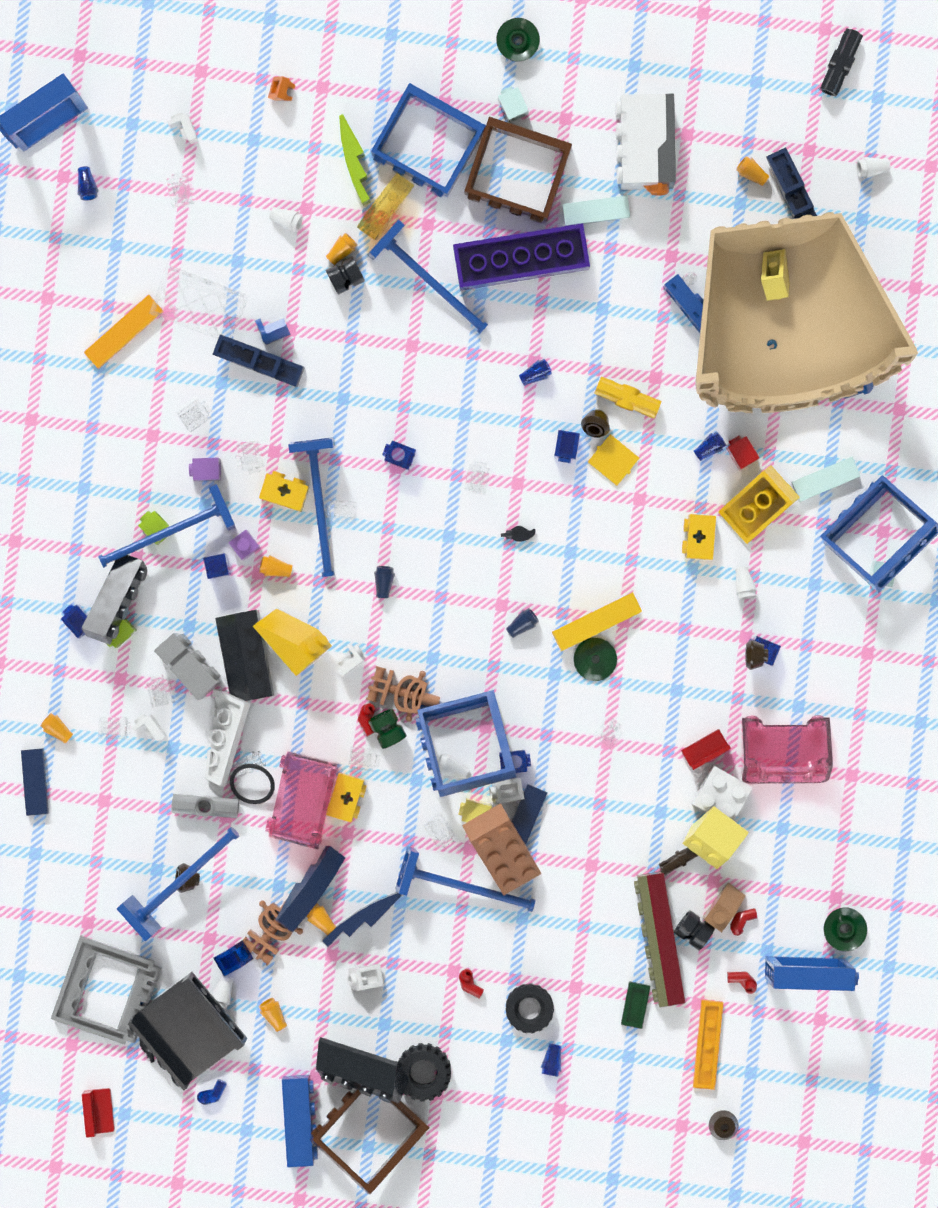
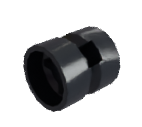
M353 256L343 260L341 266L335 264L325 270L338 295L348 291L350 285L355 287L365 282Z
M689 910L676 926L674 933L683 940L689 939V944L700 951L712 936L715 928L706 921L701 922L700 917Z

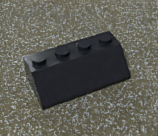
M251 610L215 618L229 694L244 701L275 696L265 642L253 627L260 621L259 611Z
M322 1037L318 1041L316 1070L323 1081L330 1084L333 1082L339 1083L340 1086L348 1090H352V1088L357 1089L360 1093L369 1097L372 1094L379 1096V1099L387 1103H391V1101L400 1102L410 1079L397 1061Z

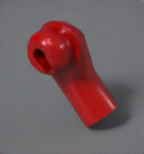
M371 703L364 704L358 716V722L367 737L374 734L368 724V720L375 713V706Z
M756 909L744 910L735 914L730 923V930L733 935L739 936L743 934L746 922L758 919Z
M470 969L462 970L459 974L461 989L480 999L484 989L474 984L473 972Z
M727 972V983H740L748 994L756 992L757 982L748 972Z

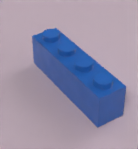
M309 1074L283 1076L281 1081L287 1168L314 1166L315 1160L318 1159V1147L314 1146L310 1141L313 1137L311 1132L316 1127V1124H312V1116L316 1115L315 1102H311L310 1095L314 1094V1081L309 1079Z

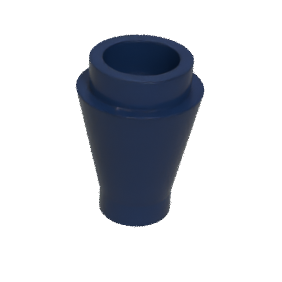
M376 566V571H374L376 597L389 598L396 574L394 573V567Z
M530 608L523 609L512 623L506 627V630L512 638H515L517 635L535 628L539 619Z

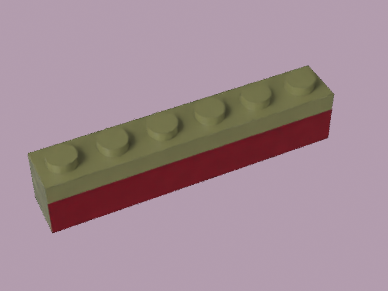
M658 871L637 875V881L633 882L635 894H640L641 902L637 903L639 916L643 915L645 924H641L642 936L647 937L648 946H644L646 959H651L652 967L648 968L650 981L654 980L655 989H652L654 1003L658 1002L659 1008L685 1004L664 872Z

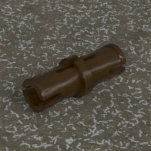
M687 847L680 852L678 850L674 852L673 856L659 863V866L666 876L673 870L686 866V863L698 857V855Z

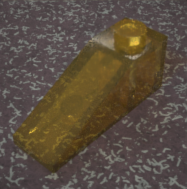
M396 173L368 209L357 228L373 240H378L415 185L399 173Z

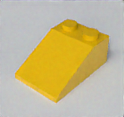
M770 465L718 512L742 540L748 544L800 497L775 468Z
M277 608L253 626L295 676L299 675L332 647L327 637L317 628Z

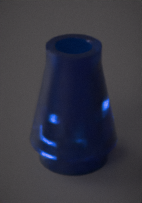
M83 166L78 168L77 195L83 201L96 199L99 189L92 176L90 167Z
M545 358L542 360L538 359L523 373L519 374V378L523 385L526 386L548 379L549 375L553 374Z
M718 431L713 434L710 433L693 452L702 461L709 456L723 451L727 444Z
M549 1044L540 1066L542 1068L541 1074L559 1076V1072H562V1046Z

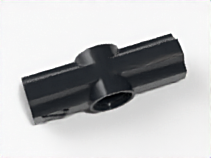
M848 28L844 31L838 48L834 50L829 61L827 73L819 90L823 93L835 97L838 95L845 76H848L855 60L854 56L863 38V35L858 31Z

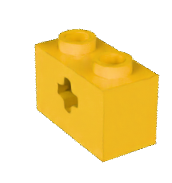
M273 471L272 474L266 473L259 499L302 512L310 488L305 485L306 481L295 477L293 481L284 479L285 474ZM285 485H288V489L291 490L290 494L286 493L285 496H282V492L279 491L280 487L284 488Z
M689 514L688 519L684 518L683 532H687V540L682 541V553L685 554V558L713 560L716 516ZM697 531H700V535L704 536V539L700 540L699 543L693 538Z
M339 772L326 815L347 822H352L353 818L357 819L361 806L357 805L359 797L364 798L367 785L363 784L365 779ZM347 792H350V797L353 798V801H349L348 804L344 803L345 799L342 798V795H346Z

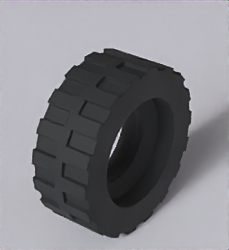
M533 983L522 984L514 988L506 1000L507 1019L516 1030H520L522 1033L533 1034L537 1031L540 1032L549 1025L553 1018L554 1005L552 998L547 990L543 989L540 985H534ZM534 998L539 1002L541 1010L537 1017L526 1019L521 1016L519 1004L523 999Z

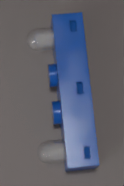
M691 271L682 277L677 274L665 283L663 288L700 333L703 298L698 293L694 294L689 288L696 283L697 275Z

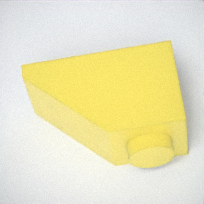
M785 249L763 253L761 282L767 301L789 297L790 282Z
M466 798L465 803L461 802L458 815L462 816L461 821L468 822L490 810L492 804Z

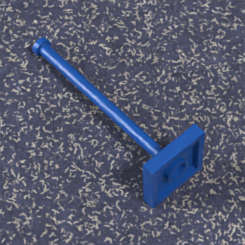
M398 219L367 255L374 261L384 248L387 251L390 249L478 329L477 332L480 334L488 324L486 322L483 323L396 244L397 241L394 237L405 226Z
M334 437L290 442L288 444L289 453L306 451V455H309L323 564L322 577L334 576L335 572L332 571L317 453H319L320 449L334 448Z
M217 484L209 487L215 502L212 508L107 555H99L98 558L102 567L105 568L110 562L213 516H221L228 531L236 528Z
M230 827L227 830V834L148 905L143 907L135 896L132 895L116 908L145 942L162 928L151 916V913L233 839L236 840L240 837L233 827Z
M409 846L406 848L395 886L399 894L407 896L412 879L418 878L528 908L527 910L530 912L534 909L536 899L531 898L528 900L510 894L503 895L499 891L419 870L416 866L419 852L416 848Z

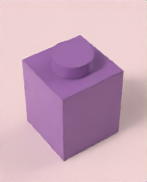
M219 457L192 458V463H189V477H193V481H221V459Z
M244 530L228 542L243 561L261 548L248 530Z

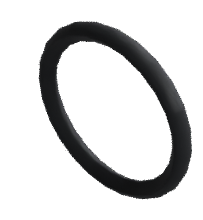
M243 764L237 767L230 776V788L233 794L245 803H264L272 797L275 791L274 778L262 766ZM246 768L260 770L270 781L269 793L259 800H250L241 796L234 785L236 774Z

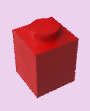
M738 435L728 441L730 446L726 450L739 471L760 459L747 436L741 438Z

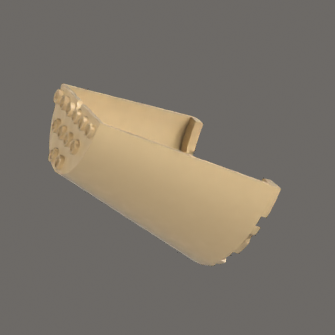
M827 212L821 216L805 215L798 219L782 218L778 221V224H770L769 221H760L757 224L751 225L741 223L735 227L728 228L719 226L710 231L695 379L697 394H699V398L702 401H706L707 405L716 408L720 404L726 406V409L730 412L742 411L744 413H753L752 408H761L762 413H775L819 406L818 400L822 401L829 398L831 403L841 398L858 394V391L864 390V385L873 382V385L877 386L889 380L891 376L897 375L902 371V364L909 366L918 355L915 344L842 213L834 214L833 212ZM785 249L790 282L789 297L767 301L761 282L763 253Z

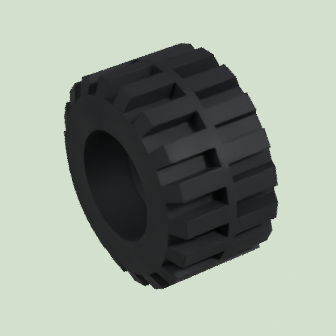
M418 1043L416 1046L412 1045L407 1051L405 1050L402 1053L398 1063L410 1079L404 1094L411 1096L412 1100L419 1099L420 1102H425L427 1099L432 1101L435 1097H440L442 1092L448 1088L451 1079V1064L446 1053L442 1052L438 1046L434 1047L430 1043L427 1045L423 1043ZM426 1060L434 1064L437 1070L436 1078L428 1084L416 1082L411 1076V1067L415 1062Z

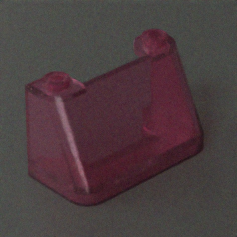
M754 715L741 719V777L744 783L804 784L824 783L830 779L833 768L830 717L815 715L807 721L806 725H763V721Z
M287 751L286 755H282L279 767L283 768L272 820H267L265 832H269L268 837L316 850L320 849L323 838L322 832L324 831L339 762Z

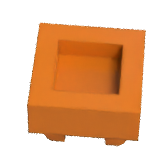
M273 77L268 98L275 101H292L293 97L287 95V89H295L296 85L287 77Z

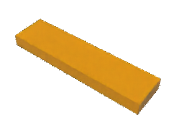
M148 294L86 349L84 354L100 369L164 311Z
M701 999L693 1088L715 1090L723 1001Z

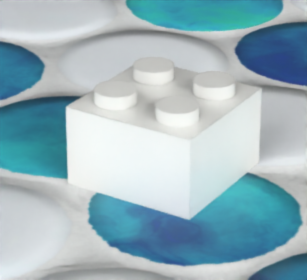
M712 765L691 803L706 812L715 806L735 821L753 787Z

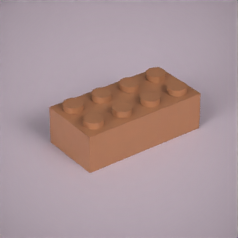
M501 803L462 825L471 844L503 895L542 874Z

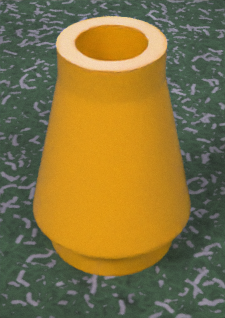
M745 156L736 168L740 176L760 186H763L769 178V175L765 173L752 157Z
M347 233L343 236L340 235L326 255V258L335 265L356 251L355 248L358 244Z
M271 555L268 557L263 556L259 573H263L264 576L290 578L293 565L287 564Z
M50 713L40 725L43 728V732L57 738L64 744L73 735L57 714Z
M318 903L315 904L306 916L308 922L326 935H329L337 927L332 922L323 905L320 906Z
M273 997L259 1005V1013L270 1023L276 1032L281 1031L287 1026L279 1002L275 1001Z

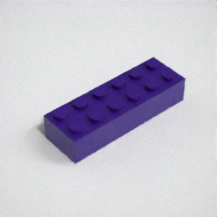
M583 223L453 244L460 291L590 269Z

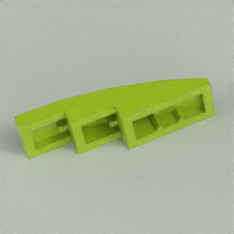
M341 114L339 116L340 136L345 162L353 186L362 205L365 206L371 203L361 183L367 180L368 177L358 160L364 157L365 154L347 120Z

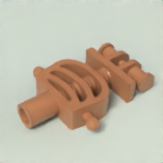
M375 666V674L371 676V679L375 681L373 686H368L370 691L366 700L377 702V694L380 692L383 693L380 704L384 705L387 694H394L396 708L401 712H407V722L412 721V713L417 714V710L420 709L421 705L430 707L439 704V696L425 692L427 683L422 680L426 676L425 671H420L418 678L412 675L403 677L396 686L391 685L394 670H390L387 680H384L382 678L386 669ZM408 679L413 680L407 689L401 687L404 681ZM379 682L385 683L384 690L378 688ZM415 683H419L415 691L411 690ZM398 696L404 697V708L399 705ZM408 698L412 700V709L408 707Z
M261 900L259 906L263 907L264 911L259 915L258 923L265 933L261 937L250 929L247 934L256 940L255 943L249 941L245 936L239 946L247 949L248 954H251L252 951L256 953L257 957L255 959L262 960L268 966L273 956L268 955L264 951L268 949L275 955L279 951L268 941L271 938L285 941L290 938L293 932H290L275 920L283 905L280 907L275 902H272L267 906L266 902ZM269 911L275 916L274 920L271 918ZM264 916L266 920L270 923L269 928H267L264 924ZM296 928L294 930L295 932H297L298 935H301L303 933L302 928ZM276 930H279L281 932H287L288 934L281 936L275 934V932H277ZM258 943L264 946L261 951L256 948Z

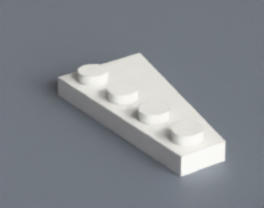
M213 689V697L216 698L215 707L211 709V717L214 718L213 728L209 730L211 749L207 750L205 779L219 786H226L250 703L220 689Z

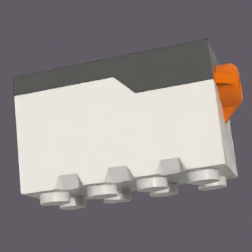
M674 93L621 94L620 101H616L615 118L620 119V123H617L615 130L616 140H620V145H617L616 162H620L621 167H617L616 183L621 184V190L646 189L651 195H667L669 189H673L676 183Z

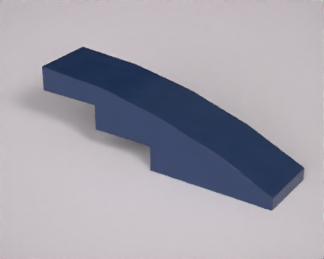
M785 147L766 156L792 218L798 219L805 215L817 216L814 205L805 189V184L787 148Z
M221 334L212 353L216 357L294 387H298L305 369L302 365Z
M325 846L316 864H311L301 883H295L275 920L290 932H294L321 898L346 857L333 847Z
M398 892L392 893L357 910L338 924L329 935L323 938L322 942L329 947L342 932L351 937L364 922L372 927L402 894Z

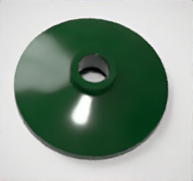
M512 18L500 26L496 36V44L498 50L505 58L521 62L528 60L537 52L540 44V35L538 29L531 21L524 18ZM520 38L522 43L516 45L514 39Z
M589 638L581 642L576 648L573 658L574 666L583 678L590 681H601L608 678L614 672L617 665V654L614 647L608 641L602 638ZM594 655L600 658L597 664H594L591 660Z
M842 907L832 911L827 916L823 926L826 941L839 951H852L860 947L866 939L868 930L863 915L849 907ZM842 925L848 926L847 932H841L840 928Z

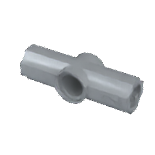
M173 794L171 813L200 815L203 817L238 818L239 799ZM202 800L210 802L211 809L209 812H204L200 809V802Z

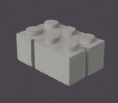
M173 633L154 652L166 665L170 663L172 666L170 670L197 700H201L221 683L218 679L221 675L213 666L208 667L204 663L206 658L199 650L194 651L189 646L192 642L185 634Z

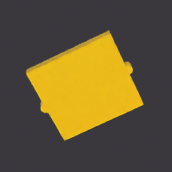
M610 434L601 446H597V451L589 459L588 463L617 486L626 474L631 473V468L640 458Z

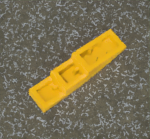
M632 592L552 631V635L560 651H563L641 613L642 610Z

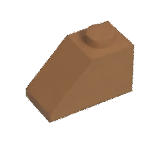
M728 882L702 918L722 933L735 916L746 895Z

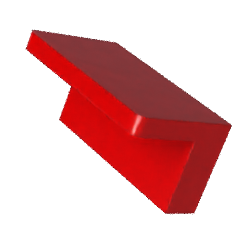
M717 729L683 748L681 752L690 768L695 770L727 752L731 747L726 742L720 729Z
M111 1089L84 1090L81 1096L86 1138L95 1137L99 1133L114 1132Z

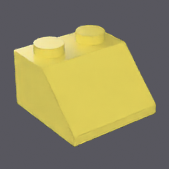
M713 806L691 825L682 844L704 859L708 864L718 869L730 859L749 832Z

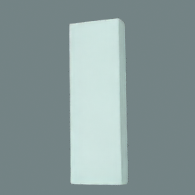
M628 195L562 204L565 226L630 218Z
M852 456L791 483L795 492L800 497L798 499L799 502L861 477Z

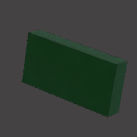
M632 981L628 982L621 1025L639 1029L643 1028L650 985Z

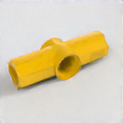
M602 376L594 392L595 395L614 402L618 407L632 412L634 410L655 419L662 402L641 393L637 388L627 384L621 385Z

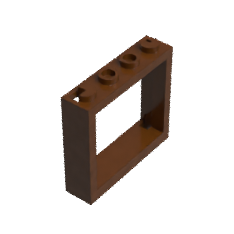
M489 116L464 190V195H467V199L473 202L480 203V200L488 202V206L500 210L501 207L509 209V213L516 216L528 215L530 220L537 223L547 222L572 148V143ZM492 131L562 153L543 212L473 189Z
M357 1089L353 1092L349 1090L341 1099L343 1104L338 1109L334 1107L326 1115L328 1120L323 1126L318 1124L311 1132L313 1137L310 1141L364 1192L371 1195L430 1127L401 1100L399 1103L391 1101L390 1104L408 1119L415 1128L374 1175L365 1182L320 1140L362 1094Z

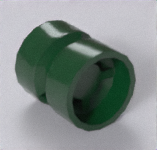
M392 708L368 720L372 731L378 733L376 739L382 749L391 747L407 737L402 725L397 724L398 717ZM388 724L391 726V727H388V728L385 729V730H383V728H382V727H384V726H386V725H388Z

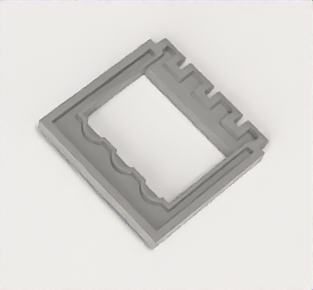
M80 935L50 1019L124 1045L126 1041L135 1043L137 1036L132 1034L128 1023L133 1015L145 1007L140 1002L150 1003L155 987L147 984V982L157 983L162 968L155 966L154 960ZM97 954L138 968L117 1029L76 1015Z

